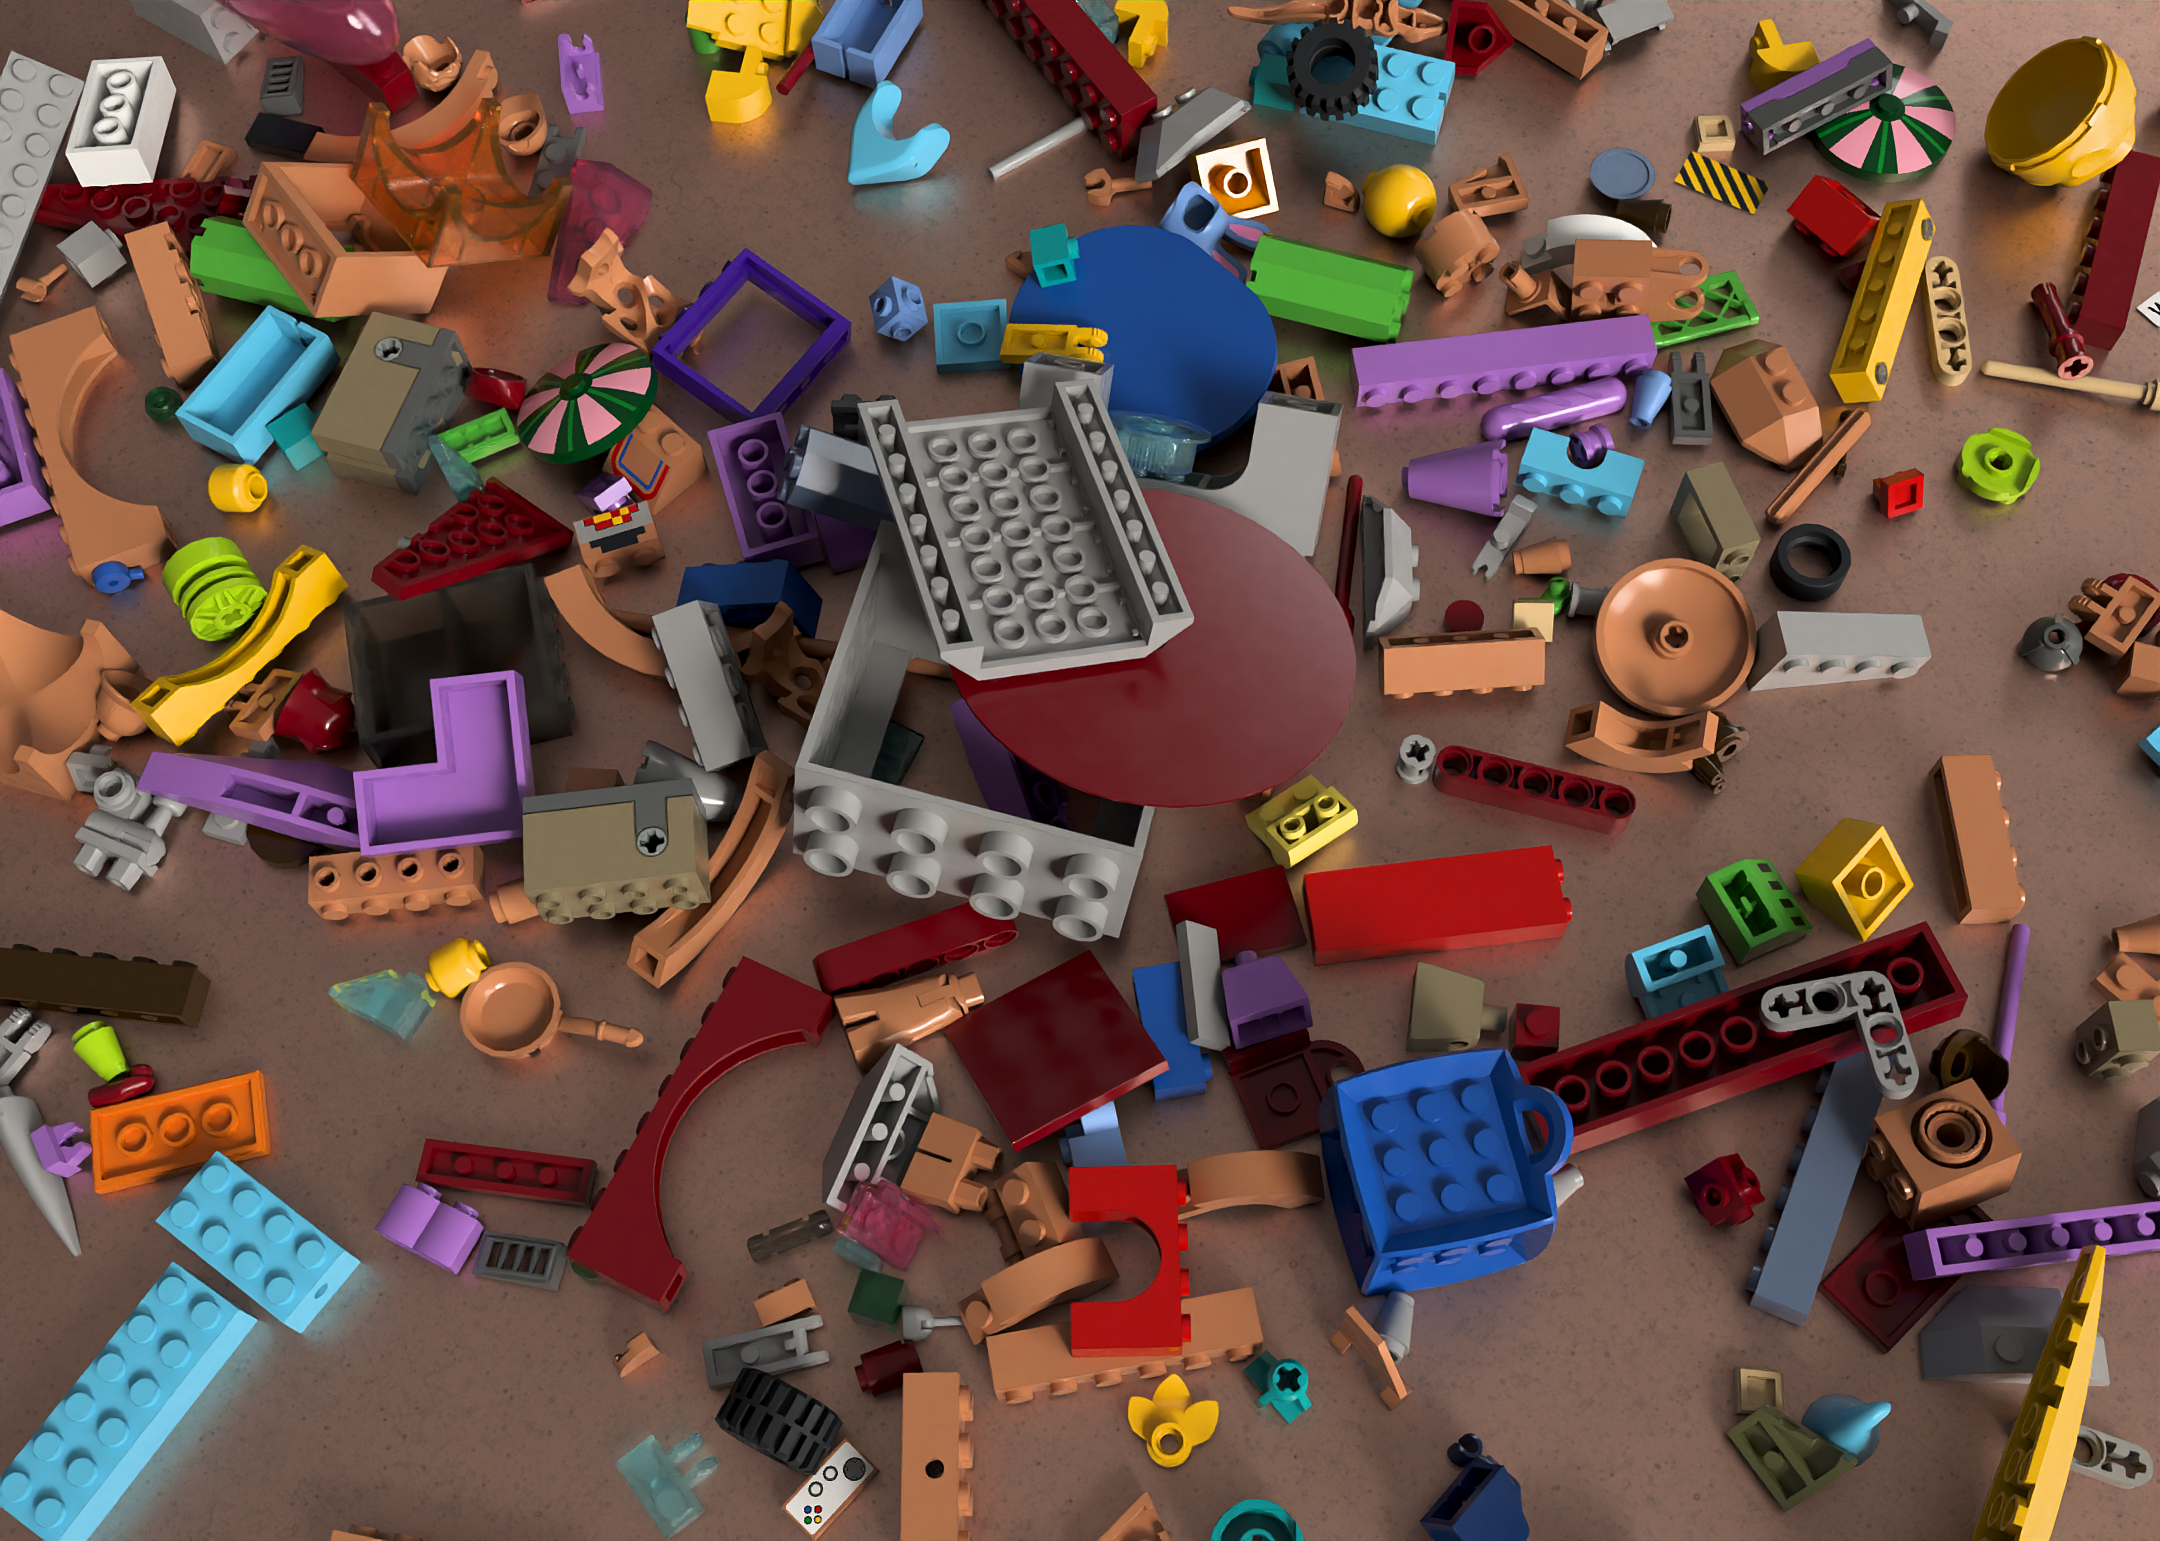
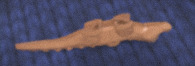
M1292 0L1270 8L1255 9L1230 6L1227 9L1229 15L1233 18L1266 25H1285L1286 23L1314 24L1315 21L1320 19L1322 24H1328L1329 17H1337L1338 24H1343L1344 20L1348 19L1353 22V29H1356L1359 25L1364 28L1366 36L1391 38L1395 35H1400L1410 43L1442 36L1448 32V22L1446 19L1420 8H1403L1398 6V0Z

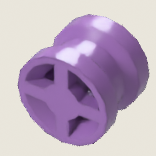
M1602 423L1591 425L1586 432L1576 431L1569 435L1571 455L1575 463L1582 469L1591 467L1594 461L1598 459L1604 461L1608 449L1615 451L1612 436Z

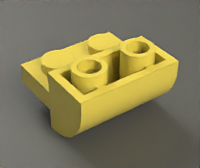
M1312 774L1245 816L1248 827L1271 849L1273 860L1277 864L1283 865L1285 869L1291 868L1358 823L1356 808L1333 786L1326 789Z

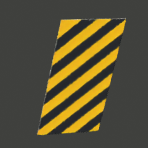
M1693 151L1690 152L1674 180L1679 184L1753 215L1771 185Z

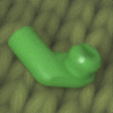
M1554 577L1548 582L1549 588L1540 598H1519L1518 600H1552L1554 602L1555 616L1570 599V583L1564 577Z

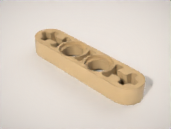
M1935 256L1927 261L1920 276L1921 295L1934 378L1939 383L1952 387L1964 382L1972 368L1973 362L1958 266L1948 257ZM1939 275L1944 278L1941 287H1938L1940 283ZM1945 300L1952 305L1953 309L1950 311L1940 310L1936 307L1934 301ZM1941 330L1951 331L1956 335L1957 341H1945L1939 336L1938 332ZM1952 354H1954L1953 357H1952V359H1951V361H1952V366H1951V365H1946L1947 362H1948L1949 359H1950V356H1951Z

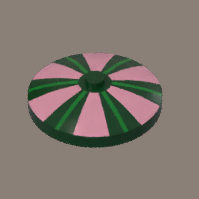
M1893 64L1891 90L1810 131L1809 134L1819 153L1840 171L1865 181L1899 183L1916 179L1934 169L1945 157L1952 143L1956 126L1952 106L1946 95L1934 82L1915 70Z
M605 343L581 350L552 367L528 392L518 413V435L532 455L547 463L567 464L596 456L624 439L646 416L657 393L658 377L656 370L647 356L633 345Z

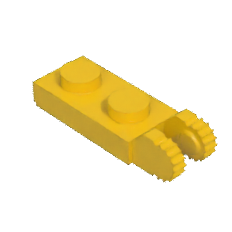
M1007 324L999 356L1002 363L1024 364L1026 360L1040 351L1103 362L1104 354L1094 347L1105 346L1108 334L1099 328L1092 329L1078 327L1077 325Z

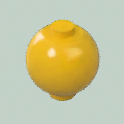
M1395 164L1380 171L1371 172L1363 182L1362 194L1364 195L1365 214L1370 224L1381 234L1391 238H1406L1419 233L1431 222L1436 209V191L1430 178L1419 168L1407 164Z

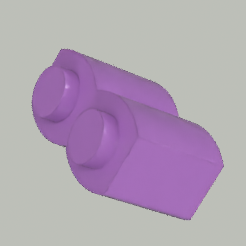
M419 1182L416 1188L403 1183L375 1230L382 1237L457 1275L485 1229L476 1220L479 1213L459 1201H456L453 1207L440 1202L439 1199L442 1194L422 1182Z

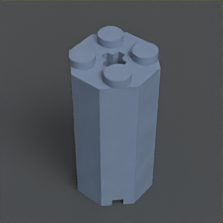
M800 424L794 441V447H797V449L789 448L785 457L783 470L789 473L788 478L784 477L781 482L777 500L876 532L881 520L894 522L869 445Z

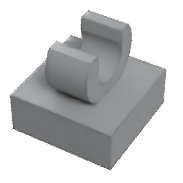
M95 744L90 749L89 754L72 752L66 761V765L78 791L94 793V784L98 777L106 772L113 771L117 767V761H113L111 757H108L112 751L111 746Z

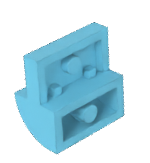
M1710 925L1628 954L1625 959V974L1632 998L1638 997L1647 1020L1730 991L1720 966L1726 964Z

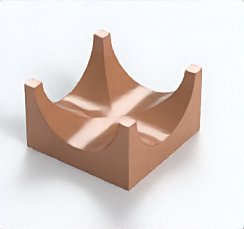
M0 609L1 784L66 802L71 801L76 787L66 761L73 751L89 754L90 749L95 744L99 745L104 737L97 730L98 725L101 723L97 714V700L103 688L100 674L108 669L136 674L139 668L138 663L102 622L87 618L80 630L82 637L68 636L31 625Z

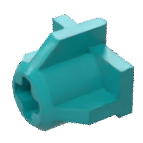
M1265 1350L1243 1370L1262 1393L1254 1401L1256 1406L1262 1408L1270 1403L1287 1424L1312 1405L1305 1394L1308 1387V1374L1304 1366L1297 1360L1290 1358L1277 1360Z

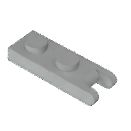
M809 1316L702 1342L709 1388L715 1390L734 1385L742 1368H755L773 1376L828 1362L830 1360L828 1350L810 1353L806 1330L823 1326L822 1316Z

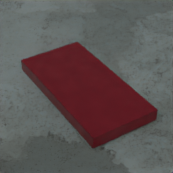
M1974 1205L1912 1231L1904 1218L1899 1219L1891 1210L1819 1283L1817 1290L1883 1354H1886L1962 1276L1957 1275L1913 1281L1903 1235L1925 1229L1994 1220L1979 1206Z

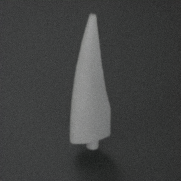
M10 1086L0 1087V1145L41 1214L72 1256L76 1257L82 1252L63 1178L60 1175L44 1170L30 1136V1133L45 1125L35 1101L30 1098L14 1096Z

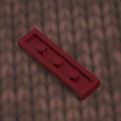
M426 1138L415 1181L433 1187L588 1206L598 1164L591 1159Z

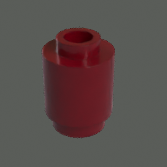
M901 1340L863 1353L860 1355L862 1364L854 1367L862 1392L871 1390L874 1399L902 1389L903 1373H924L913 1340L902 1344Z

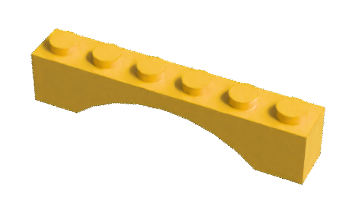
M304 544L300 545L274 570L271 587L260 613L249 630L233 647L219 658L198 669L178 675L157 678L130 706L157 737L180 747L184 742L193 738L198 728L213 714L221 711L227 701L245 684H249L260 669L270 660L279 656L283 648L298 633L305 631L310 626L311 621L322 610L332 605L338 599L339 594L349 585L325 552Z

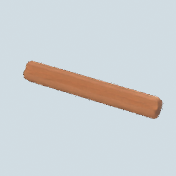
M1859 408L1854 409L1766 508V519L1770 523H1774L1777 526L1783 525L1872 423L1870 414L1867 411L1863 412Z

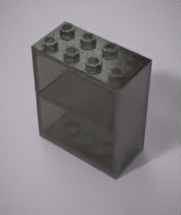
M532 563L484 573L403 601H398L390 595L342 605L360 746L377 769L438 762L429 679L515 670L523 676L530 745L573 735L571 720L577 719L572 697H567L565 686L571 685L570 675L566 663H561L559 652L565 651L561 631L559 628H555L554 619L559 618V611L547 589L545 577H538Z

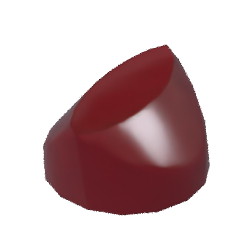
M474 367L470 370L464 395L519 411L527 395V379L503 370Z

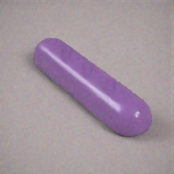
M1609 377L1494 407L1482 416L1480 423L1481 433L1489 441L1504 439L1507 442L1531 435L1533 427L1548 431L1615 413L1626 404L1627 390L1620 380Z

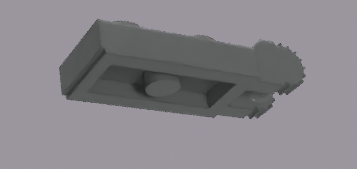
M1670 352L1668 376L1672 380L1670 385L1672 391L1669 396L1672 444L1710 445L1712 442L1713 425L1709 373H1706L1704 353L1694 352L1691 359L1692 373L1682 372L1681 353Z

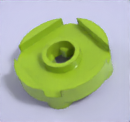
M1990 428L1987 433L1977 435V432L1971 435L1957 457L1958 483L1963 488L1970 489L1985 499L1998 501L2002 504L2015 502L2019 496L2025 494L2031 488L2040 472L2039 457L2037 456L2035 459L2033 453L2029 450L2032 446L2031 443L2019 433L2004 428ZM1999 459L2003 461L2002 467L2006 470L1996 469L1990 463Z

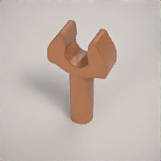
M1104 168L1095 169L1085 176V188H1102L1088 190V202L1097 206H1108L1115 193L1152 188V180L1137 184L1135 175L1112 178Z

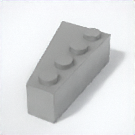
M1776 611L1757 630L1756 654L1751 670L1746 677L1748 691L1891 677L1903 679L1915 675L1918 669L1932 658L1921 615Z

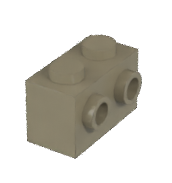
M2152 999L2107 1001L2076 1028L2078 1037L2076 1055L2078 1061L2084 1065L2086 1078L2103 1077L2104 1082L2107 1083L2127 1081L2132 1078L2133 1073L2149 1066V1061L2160 1054V1030Z

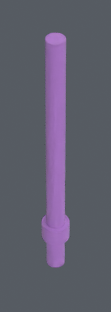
M2014 924L2012 927L1994 1048L2003 1055L2009 1065L2030 935V927L2024 924ZM2006 1088L1998 1099L1989 1103L2004 1126L2006 1114L2002 1111Z

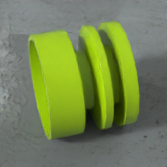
M223 537L204 538L186 545L166 562L162 572L163 585L174 603L180 607L181 615L187 621L190 630L199 639L226 640L248 630L260 613L268 595L257 575L251 570V565L238 545L233 540Z

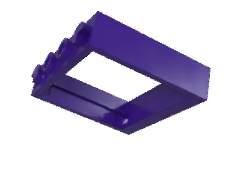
M745 248L732 262L728 260L725 263L722 274L714 282L709 281L704 285L698 300L691 307L686 306L681 310L674 326L667 333L662 332L658 335L659 341L652 348L653 365L658 371L732 424L780 411L783 417L851 341L852 322ZM748 280L823 333L753 412L677 359L683 350Z

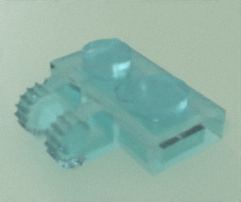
M698 1432L691 1434L678 1443L668 1454L656 1436L652 1434L615 1462V1465L661 1533L668 1540L706 1511L692 1488L703 1481L719 1466L715 1456L711 1455L698 1462L684 1477L676 1467L702 1445L703 1439Z

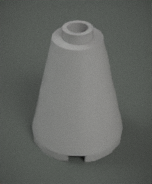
M647 740L642 752V756H646L645 763H642L637 768L633 785L692 778L706 809L707 822H729L731 815H736L744 795L743 792L737 791L739 783L716 771L706 772L704 765L699 766L696 761L656 741Z

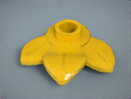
M1171 1374L1159 1385L1152 1401L1147 1398L1132 1396L1128 1405V1421L1133 1432L1147 1441V1451L1151 1459L1158 1465L1167 1468L1176 1467L1184 1463L1191 1453L1192 1446L1210 1439L1215 1431L1219 1416L1217 1401L1205 1400L1193 1404L1186 1385L1176 1374ZM1171 1436L1177 1440L1178 1447L1175 1451L1166 1452L1161 1448L1160 1443L1164 1437Z

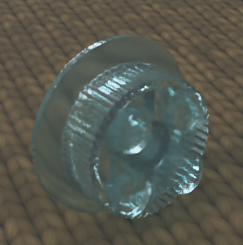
M1136 411L1108 412L1135 476H1146L1147 471L1161 473V477L1168 480L1184 481L1185 474L1192 472L1197 444L1208 443L1212 438V434L1206 429L1179 419Z

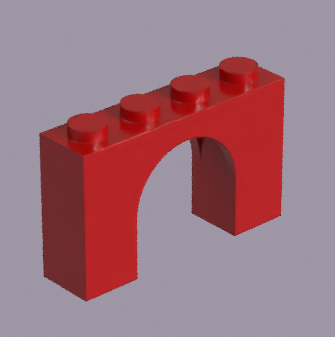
M1176 1165L1069 1167L1070 1221H1117L1135 1225L1151 1237L1158 1249L1161 1260L1158 1274L1153 1283L1135 1298L1118 1302L1071 1303V1351L1073 1358L1182 1356V1342H1191L1190 1314H1181V1296H1190L1189 1268H1180L1179 1251H1188L1187 1223H1178V1206H1186V1179H1177Z

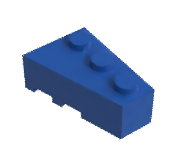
M773 559L770 562L751 563L739 561L736 564L716 565L706 563L702 566L685 567L676 607L695 600L716 603L725 626L743 628L744 625L757 627L766 622L774 612L776 605L783 601L794 612L793 625L797 627L799 632H802V637L815 638L823 599L789 561Z

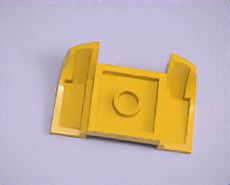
M688 0L686 27L711 33V38L715 39L714 45L744 53L747 46L760 47L762 57L781 62L784 57L791 58L793 54H800L823 22L824 13L821 0Z

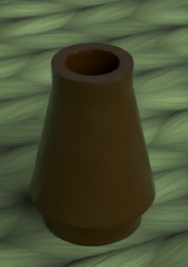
M1664 199L1619 200L1615 218L1656 236L1657 232H1667L1672 213V204L1664 203Z

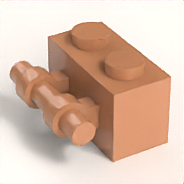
M1025 1162L994 1182L996 1188L988 1190V1197L985 1202L988 1209L985 1211V1215L989 1225L995 1226L1002 1243L999 1249L1004 1262H1010L1011 1266L1052 1247L1088 1238L1081 1222L1070 1221L1069 1192L1056 1162Z

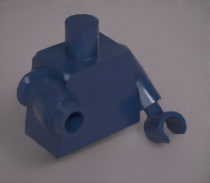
M1471 1433L1464 1434L1458 1440L1459 1443H1453L1447 1450L1450 1461L1458 1467H1465L1464 1470L1419 1522L1434 1541H1526L1529 1537L1530 1528L1522 1509L1521 1486L1519 1482L1506 1471L1504 1465H1500L1490 1455L1484 1457L1481 1454L1483 1446L1477 1435Z

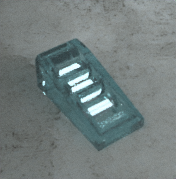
M435 434L428 437L429 440L427 442L458 502L465 503L469 500L470 493L476 488L482 490L485 487L475 466Z

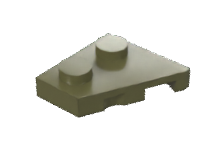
M1768 1404L1763 1405L1726 1432L1785 1512L1859 1463L1857 1458L1851 1453Z

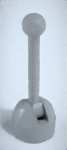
M902 1305L904 1342L925 1339L930 1335L934 1326L964 1325L961 1316L933 1317L929 1309L924 1306Z

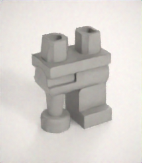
M117 767L113 770L128 774L135 781L136 785L141 778ZM121 789L114 791L112 796L116 795ZM137 790L132 803L124 809L108 811L99 806L88 816L84 828L80 827L74 836L82 846L72 863L80 871L97 877L107 860L113 862L105 877L116 886L129 891L142 874L150 878L154 876L158 869L155 864L158 863L166 852L165 843L161 836L171 817H180L188 805ZM156 806L157 808H156L155 811L152 813V815L149 817V815H150L151 812L153 811L154 807Z

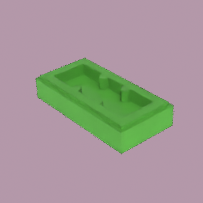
M505 408L434 436L450 471L521 443Z

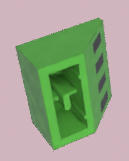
M1743 859L1707 875L1696 893L1697 898L1738 965L1794 941L1814 930L1770 859Z

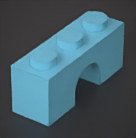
M1533 427L1515 481L1516 485L1523 486L1531 492H1543L1559 497L1571 504L1579 503L1592 507L1607 515H1618L1626 518L1645 460L1608 449L1601 465L1593 469H1582L1573 465L1567 457L1569 437Z

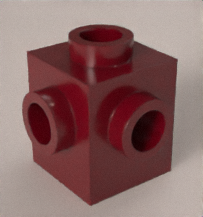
M1738 1153L1718 1157L1684 1178L1694 1195V1204L1698 1212L1708 1220L1711 1226L1728 1222L1731 1228L1738 1226L1754 1217L1755 1214L1752 1208L1765 1201L1760 1191V1182L1751 1169L1745 1166Z

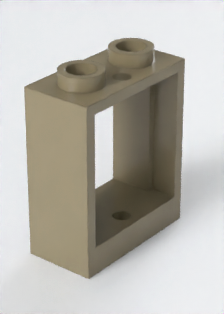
M1723 461L1686 471L1670 509L1673 521L1692 560L1716 569L1736 584L1743 578L1761 538Z

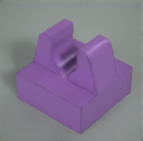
M71 1121L54 1127L43 1125L30 1133L45 1171L69 1178L83 1169L81 1162L91 1153V1144L83 1141L76 1143L74 1146L72 1144L73 1138L84 1131L82 1125Z

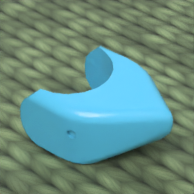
M885 80L878 83L861 106L854 120L847 168V181L852 185L897 182L919 178L934 166L949 145V132L936 123L922 128L914 136L905 140H895L892 132L893 116L900 104L902 94L901 90L891 81Z

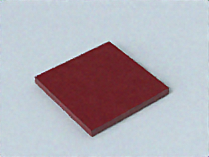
M1090 949L942 1028L945 1037L1015 1153L1169 1070L1167 1060Z

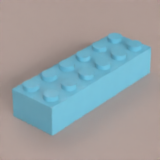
M172 1262L0 1476V1507L44 1541H87L257 1323L258 1319L193 1272Z

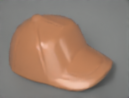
M528 92L503 100L498 107L493 128L495 141L508 152L517 156L532 155L537 152L544 144L548 132L539 96L535 92Z

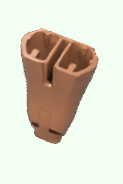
M953 972L949 973V978L947 973L930 975L892 986L843 993L832 997L859 1073L874 1067L894 1043L906 1047L953 1023L963 1014H968L969 1007L985 1002L974 972L956 977Z

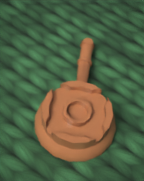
M505 962L488 968L476 981L471 983L462 998L459 1017L463 1033L475 1049L491 1057H502L504 1059L530 1056L528 1053L534 1052L537 1048L541 1050L547 1046L557 1030L597 1037L600 1041L605 1039L625 1044L626 1047L631 1048L641 1045L644 1039L642 1032L635 1027L627 1028L608 1023L607 1020L597 1021L581 1017H562L563 1011L560 1010L561 1000L557 985L544 970L527 962Z

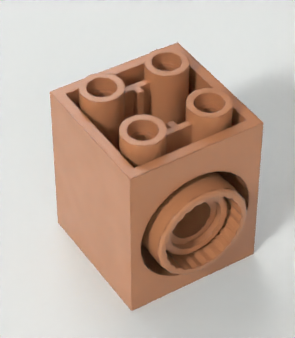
M1969 1078L1874 1117L1870 1137H1868V1147L1864 1162L1871 1177L1875 1181L1881 1180L1889 1193L1887 1198L1894 1214L1899 1219L1904 1218L1913 1231L2010 1191L2022 1151L1973 1078Z

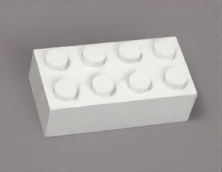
M162 56L92 60L65 152L82 187H104L108 185L153 182L176 94L175 85Z

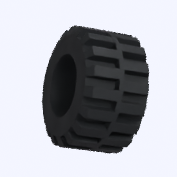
M1329 17L1328 24H1322L1321 19L1314 22V29L1310 30L1306 26L1301 30V39L1294 38L1291 43L1292 52L1288 51L1287 54L1288 66L1286 70L1291 94L1295 96L1296 104L1300 108L1305 106L1306 113L1312 117L1316 113H1320V119L1328 121L1329 115H1335L1336 121L1344 120V113L1349 112L1351 117L1358 113V106L1361 105L1365 108L1370 102L1369 95L1375 94L1377 89L1376 80L1379 78L1377 50H1374V42L1371 36L1366 37L1364 28L1359 25L1356 29H1353V22L1351 20L1345 19L1343 24H1338L1337 17ZM1328 56H1342L1354 65V69L1349 77L1336 84L1321 83L1311 73L1315 65Z
M742 1368L715 1417L719 1427L729 1435L803 1475H816L843 1425L838 1415L826 1405L794 1386L755 1368Z

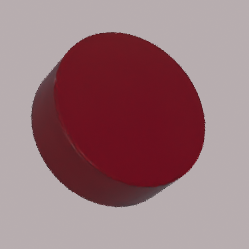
M1455 601L1446 609L1443 620L1444 629L1447 633L1481 631L1484 623V613L1481 607L1473 601Z

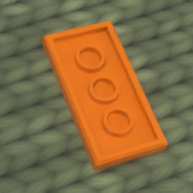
M259 1070L89 1110L94 1191L100 1195L198 1172L217 1150L234 1163L271 1154L264 1074Z

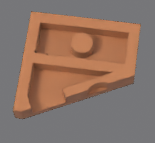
M1509 152L1500 155L1498 163L1491 168L1486 169L1482 166L1473 171L1469 177L1458 180L1448 188V199L1454 212L1468 209L1472 214L1473 210H1475L1480 217L1528 209L1529 197Z

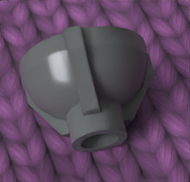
M2056 612L2054 616H2045L2030 624L2023 635L2022 648L2019 649L2021 657L2025 656L2031 665L2040 670L2048 672L2061 671L2069 666L2075 667L2079 663V655L2083 646L2082 635L2073 622L2063 617V613ZM2052 632L2061 634L2063 642L2060 644L2051 643L2048 639V634Z

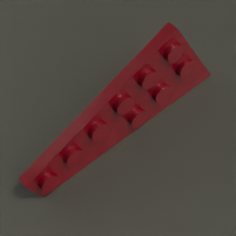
M250 175L249 180H243L246 183V189L253 190L257 175ZM231 176L217 177L216 182H197L194 178L153 179V182L138 185L120 184L104 187H82L80 183L48 184L34 221L77 231L92 220L102 231L109 228L120 242L125 244L127 243L124 234L167 221L191 259V242L195 235L203 236L207 229L200 227L203 220L217 216L216 209L226 179Z
M492 476L486 481V485L482 490L476 488L470 493L469 500L465 503H456L430 523L426 533H417L413 536L408 547L396 549L375 565L371 581L386 591L391 597L398 601H403L569 546L572 543L574 532Z

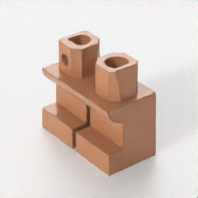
M932 1112L918 1145V1149L922 1153L915 1152L900 1188L913 1202L928 1205V1203L937 1205L959 1215L961 1208L980 1212L988 1197V1189L985 1185L974 1182V1177L978 1168L994 1174L999 1171L1004 1159V1152L999 1146L986 1140L979 1129Z

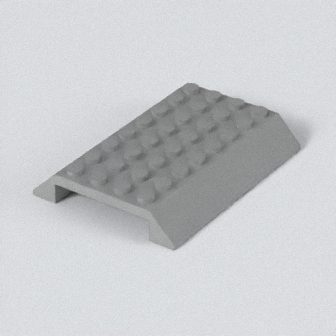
M1094 379L1056 382L1050 407L905 422L898 399L857 403V412L939 657L942 660L981 681L1144 658L1193 623L1194 615Z

